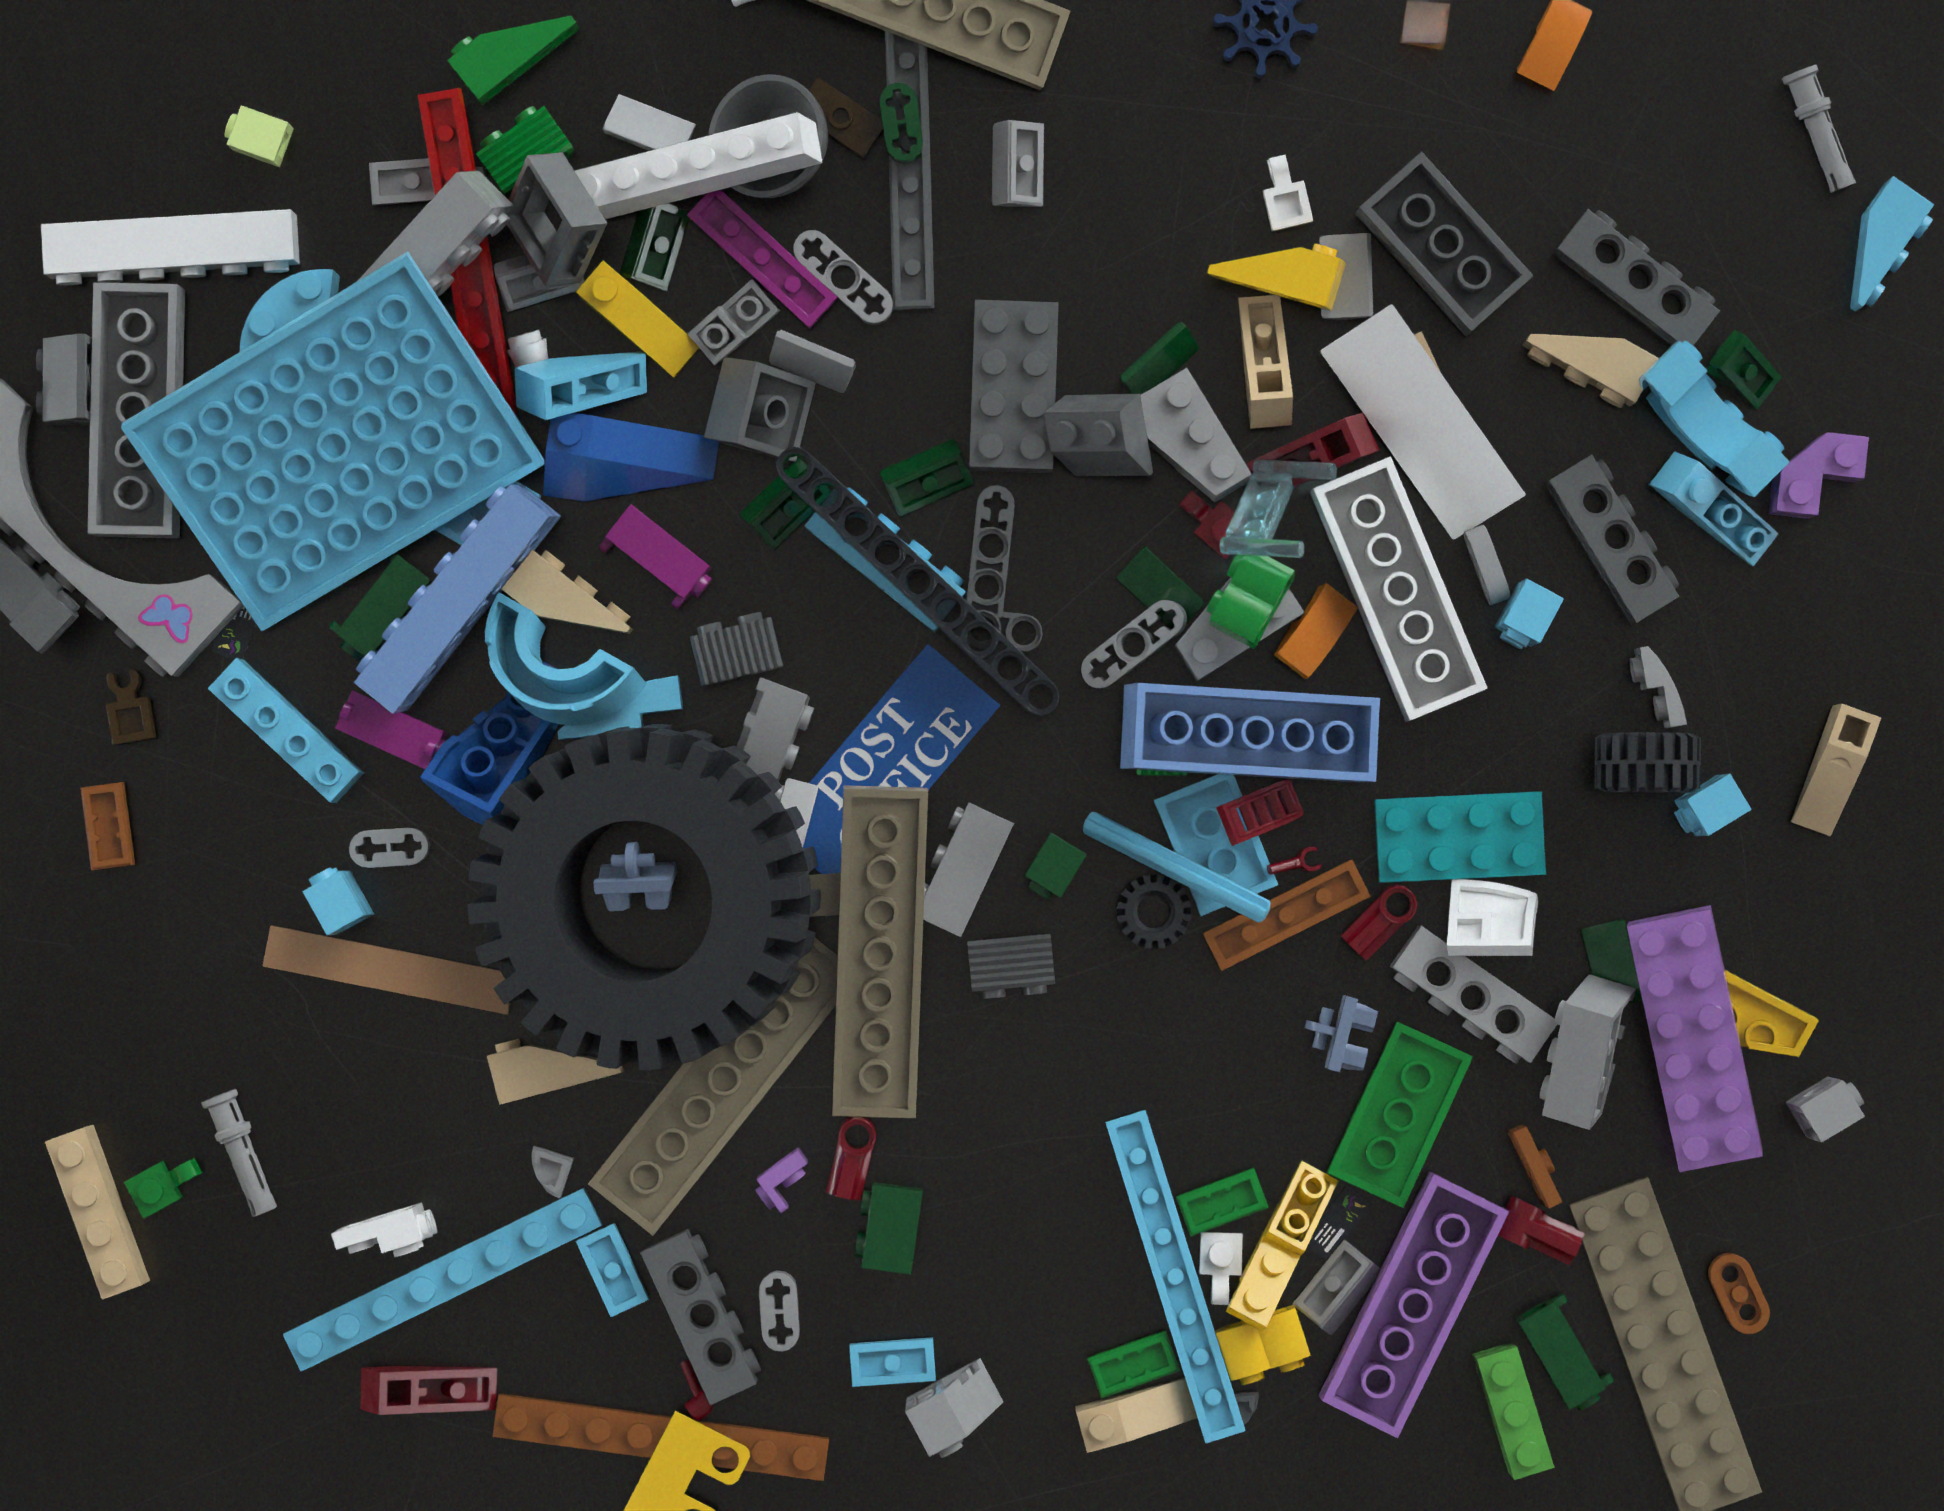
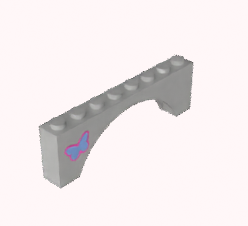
M0 379V528L9 536H12L14 532L21 536L27 542L22 548L38 563L42 564L47 560L57 570L53 577L72 593L77 588L88 599L84 606L97 618L103 620L107 616L118 626L114 633L132 649L139 645L149 655L145 662L162 677L167 672L171 676L179 677L244 605L227 586L211 574L172 584H140L124 581L101 572L72 552L48 524L39 508L31 486L27 465V435L33 407L4 380Z

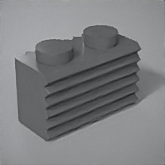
M756 612L738 617L739 625L723 629L721 622L697 627L698 635L691 636L690 641L701 686L705 687L784 667L772 618L763 619L762 613Z
M1051 934L967 941L972 992L980 991L981 999L1006 997L1005 989L1022 987V995L1047 993V985L1055 984Z

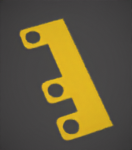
M675 1411L624 1511H686L689 1509L715 1511L713 1508L684 1494L696 1470L724 1484L732 1485L739 1480L750 1458V1451L746 1446ZM720 1447H730L738 1454V1466L730 1473H721L712 1464V1455Z

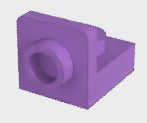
M799 1147L757 1177V1181L761 1186L755 1190L769 1210L775 1206L781 1213L788 1209L789 1204L776 1186L782 1183L787 1188L806 1174L802 1167L808 1163V1159Z

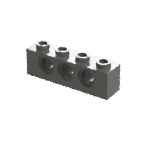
M1587 209L1553 254L1670 345L1677 341L1682 343L1687 341L1694 345L1720 312L1713 305L1716 300L1702 288L1696 286L1694 289H1691L1680 280L1683 276L1682 273L1670 263L1662 261L1659 264L1647 255L1650 249L1642 241L1631 235L1628 239L1614 229L1617 226L1616 222L1600 210H1597L1594 214ZM1606 243L1614 248L1616 258L1613 263L1606 264L1597 258L1595 250L1598 244ZM1631 269H1641L1647 274L1649 279L1647 288L1637 289L1630 284L1628 275ZM1673 294L1679 298L1681 302L1679 314L1672 315L1663 309L1661 303L1663 295Z
M1590 455L1544 484L1632 625L1678 598L1679 595L1675 589L1679 587V583L1671 569L1667 565L1661 567L1653 553L1657 551V547L1646 530L1639 532L1631 519L1636 514L1629 500L1623 494L1618 497L1610 482L1614 480V477L1606 463L1602 459L1596 461L1593 455ZM1594 491L1601 495L1604 504L1600 513H1591L1586 510L1583 504L1586 492ZM1609 527H1618L1623 531L1625 543L1621 549L1611 548L1606 543L1605 533ZM1631 562L1641 563L1647 571L1646 580L1641 585L1634 584L1628 579L1627 568Z
M686 1229L643 1249L640 1252L709 1404L717 1403L756 1385L758 1379L755 1373L761 1371L760 1365L751 1348L744 1351L738 1335L744 1333L734 1310L727 1313L720 1297L725 1296L726 1292L716 1272L709 1274L703 1259L709 1257L700 1235L697 1234L692 1237L689 1229ZM680 1266L693 1268L697 1274L696 1284L689 1288L679 1286L674 1278L675 1270ZM698 1304L709 1305L715 1314L714 1321L706 1326L697 1324L692 1318V1308ZM716 1342L726 1343L732 1350L731 1360L726 1363L713 1361L709 1355V1347Z

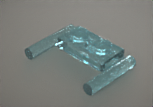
M1255 460L1253 474L1226 532V537H1222L1220 540V552L1222 554L1302 558L1304 554L1303 541L1273 540L1275 531L1294 489L1292 478L1334 480L1337 475L1336 464Z

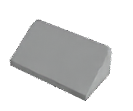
M619 94L602 130L604 134L652 151L690 141L696 124Z
M1006 120L993 125L992 205L1011 207L1043 206V123Z
M1371 234L1321 236L1319 240L1320 245L1338 250L1336 257L1341 258L1346 263L1333 309L1330 311L1321 308L1322 318L1341 321L1372 317Z
M526 255L493 265L495 277L507 312L576 292L585 282L583 277L580 283L545 287Z
M783 330L777 331L769 357V362L772 365L815 381L840 393L846 391L856 368L853 359Z
M1344 1239L1293 1302V1305L1321 1329L1332 1335L1371 1288L1380 1268Z

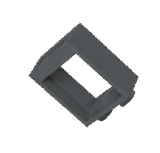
M563 152L529 155L525 159L508 199L514 207L506 214L510 218L507 226L545 287L580 283L607 222ZM549 200L562 218L557 231L544 212Z

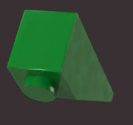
M566 16L480 34L474 40L469 36L460 41L451 50L453 56L447 61L483 106L576 33L579 27L572 16Z

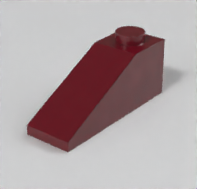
M1364 413L1343 418L1245 463L1252 474L1251 481L1247 484L1255 503L1263 502L1378 452L1379 448Z
M436 1366L361 1367L360 1409L378 1415L496 1410L497 1368Z

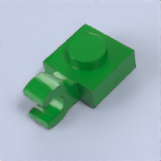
M195 1158L171 1171L168 1170L164 1161L125 1181L124 1184L144 1219L183 1198L177 1186L203 1172Z

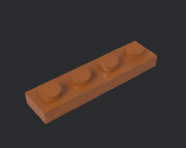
M1350 859L1270 899L1269 913L1262 922H1256L1240 914L1202 934L1220 970L1223 971L1371 896L1353 860Z

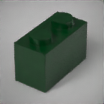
M1049 833L1024 874L1025 877L1031 880L1027 888L1047 900L1051 898L1052 894L1061 898L1087 854L1053 833Z
M873 1182L872 1191L863 1192L860 1215L868 1216L866 1233L858 1232L855 1257L863 1258L861 1268L911 1275L923 1193L922 1188Z

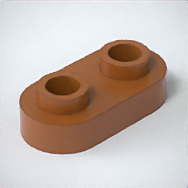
M1723 1253L1718 1255L1709 1266L1708 1277L1729 1324L1744 1334H1754L1761 1331L1769 1321L1770 1309L1751 1266L1743 1257L1737 1254ZM1727 1266H1733L1736 1270V1275L1731 1281H1725L1722 1277V1271ZM1745 1304H1751L1753 1307V1314L1748 1319H1742L1739 1314L1740 1308Z

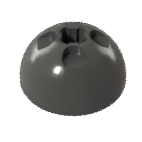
M767 74L755 76L735 86L719 103L709 128V135L798 112L816 123L822 162L828 144V129L825 115L816 98L799 82L781 75ZM821 164L732 186L731 188L756 198L785 196L800 189L810 181Z

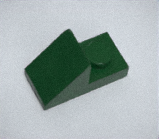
M1736 330L1720 346L1707 368L1710 376L1755 409L1761 406L1782 378L1749 338Z

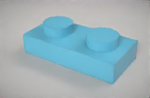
M615 1223L576 1241L610 1317L650 1299Z
M933 1337L850 1343L849 1345L852 1387L936 1381Z

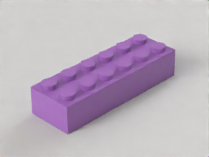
M1711 905L1629 921L1627 929L1679 1172L1762 1157V1144Z
M1430 1171L1428 1172L1319 1393V1397L1323 1402L1396 1438L1399 1437L1509 1213L1508 1210Z

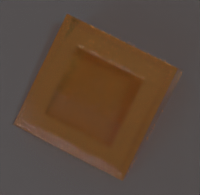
M1407 1L1401 43L1442 49L1446 39L1450 3Z

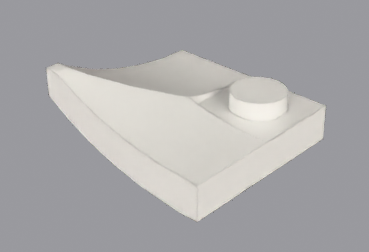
M1452 879L1447 936L1448 956H1532L1538 908L1537 894L1525 889L1495 882Z

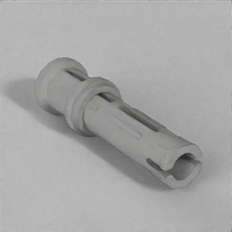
M1813 65L1783 77L1782 81L1783 84L1789 85L1797 109L1794 111L1795 115L1799 117V120H1804L1821 167L1827 178L1830 192L1832 193L1855 184L1856 181L1848 166L1828 109L1831 108V101L1829 97H1824L1816 73L1819 71L1818 67Z
M233 1089L201 1103L203 1108L208 1109L217 1130V1133L214 1135L216 1141L224 1144L242 1191L247 1199L251 1215L254 1217L278 1206L270 1192L267 1180L248 1135L251 1132L250 1122L244 1121L236 1101L238 1092L236 1089Z

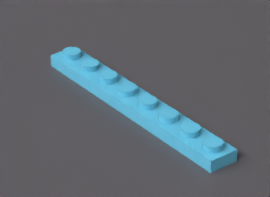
M1146 1110L1107 1121L1105 1123L1205 1443L1246 1431Z
M584 1187L285 1332L283 1336L300 1371H304L582 1236L603 1224Z

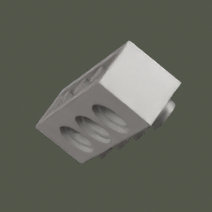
M1418 925L1390 964V967L1397 971L1393 979L1412 992H1415L1417 987L1431 995L1428 1001L1430 1005L1446 1016H1449L1452 1010L1466 1019L1462 1025L1463 1028L1481 1040L1484 1039L1486 1034L1500 1043L1496 1051L1515 1064L1521 1058L1531 1063L1557 1026L1552 1016L1466 956H1448L1447 943L1423 926ZM1440 961L1447 967L1448 977L1441 985H1432L1427 979L1426 972L1432 963ZM1475 985L1482 993V1001L1478 1007L1467 1009L1461 1002V993L1466 987ZM1509 1009L1516 1016V1025L1510 1032L1501 1033L1495 1025V1019L1500 1011Z

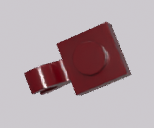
M1193 491L1189 492L1179 504L1201 523L1193 533L1224 560L1227 559L1253 528L1222 501H1219L1212 510Z

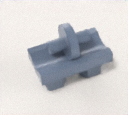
M628 842L625 854L612 855L611 864L601 865L599 878L593 882L595 894H603L609 911H624L630 908L633 902L631 893L644 892L647 908L651 910L666 909L671 901L672 885L678 873L676 861L655 862L654 853L641 854L638 842Z
M1346 995L1342 996L1335 1027L1330 1026L1334 1010L1322 1007L1318 1023L1306 1020L1305 1028L1316 1031L1312 1045L1313 1048L1324 1050L1328 1035H1332L1325 1068L1340 1072L1341 1068L1347 1070L1364 1069L1368 1049L1348 1044L1347 1042L1351 1027L1372 1033L1378 1011L1357 1003V998Z

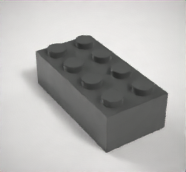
M1422 151L1365 201L1355 213L1466 337L1533 277V274Z
M975 300L969 471L1053 472L1054 454L1050 450L1044 412L1055 404L1059 302Z

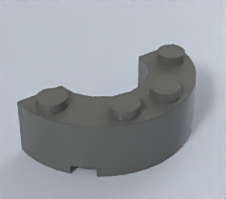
M0 537V610L11 621L9 625L37 652L44 654L79 617L76 611L80 606L63 591L65 587L50 572L46 571L42 575L33 567L36 560L22 548V545L18 544L13 548Z

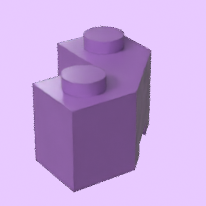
M1829 432L1817 437L1790 459L1789 463L1772 479L1768 514L1806 519L1818 516L1822 479L1857 482L1865 478L1869 437Z

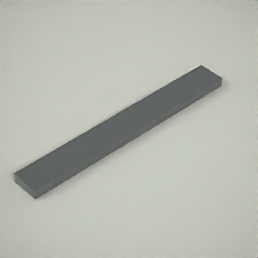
M885 31L887 86L893 83H904L913 89L917 98L923 137V150L915 161L903 164L894 161L889 156L893 311L935 310L927 47ZM901 92L893 93V100L887 102V107L895 108L897 120L905 119L904 105L910 104V99H903ZM906 126L898 127L899 141L892 143L893 148H900L902 154H909L910 146L916 145V140L908 139Z

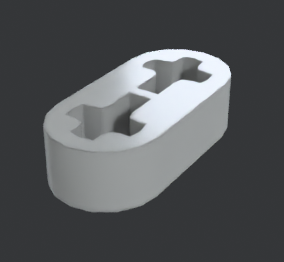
M1485 525L1464 531V539L1489 605L1510 599L1511 596L1506 578Z
M416 828L366 830L359 832L353 837L350 842L349 852L352 860L361 867L376 868L415 865L421 863L428 856L430 842L426 834ZM413 834L414 841L421 842L422 845L421 850L415 851L414 858L411 859L408 858V853L405 851L393 852V843L406 842L407 835ZM371 837L373 844H386L387 852L374 853L373 860L367 861L365 854H359L358 846L364 845L366 842L365 838Z
M777 1270L767 1274L760 1284L761 1330L763 1340L769 1348L774 1351H785L792 1348L799 1338L798 1292L794 1278L785 1271ZM777 1278L781 1279L783 1286L790 1287V1293L783 1295V1308H776L775 1296L767 1294L766 1288L771 1287L774 1279ZM776 1314H783L785 1327L792 1328L793 1334L786 1336L784 1343H778L777 1336H770L769 1329L776 1327Z

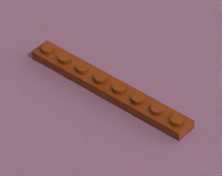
M499 1394L493 1437L651 1458L672 1416ZM695 1420L749 1449L750 1458L744 1471L824 1481L829 1445L828 1437ZM720 1447L712 1455L714 1467L736 1469L738 1466V1454L730 1447Z

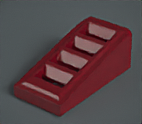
M1290 779L1281 780L1216 807L1232 846L1299 819L1304 815ZM1236 808H1239V811L1246 825L1247 831H1245L1244 826L1242 824V821Z

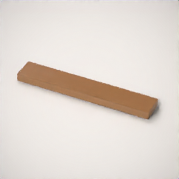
M274 925L270 926L263 967L509 1014L511 1003L504 1005L493 989L505 980L500 970Z

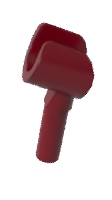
M1316 847L1300 849L1296 857L1267 865V872L1269 875L1291 869H1300L1304 872L1316 871L1320 869L1322 864L1309 867L1306 865L1304 857L1307 852L1318 849Z
M686 1360L680 1364L694 1397L685 1403V1407L695 1420H702L712 1412L714 1404H709L690 1360Z

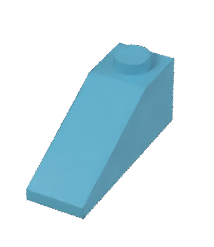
M639 351L551 358L515 367L516 407L544 420L647 393L646 353Z

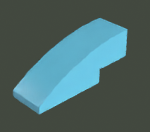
M676 675L646 681L647 684L643 690L625 708L597 722L582 725H564L558 730V740L583 739L619 727L639 728L644 726L643 715L683 711L680 677Z

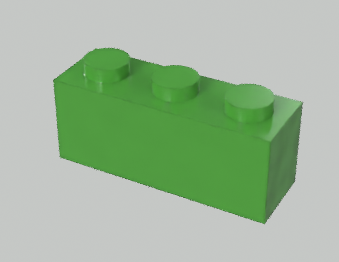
M1509 1342L1473 1353L1472 1357L1509 1475L1516 1480L1555 1468L1517 1346Z

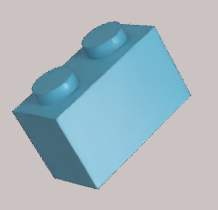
M1525 579L1517 583L1494 628L1502 631L1500 639L1516 648L1522 649L1523 647L1539 644L1564 598L1529 579Z
M1731 774L1716 775L1701 784L1700 789L1692 793H1686L1676 799L1675 803L1679 809L1674 814L1686 833L1692 831L1695 836H1709L1752 809Z
M328 868L311 877L309 882L312 886L302 891L327 936L340 934L374 915L351 871H338L337 868Z

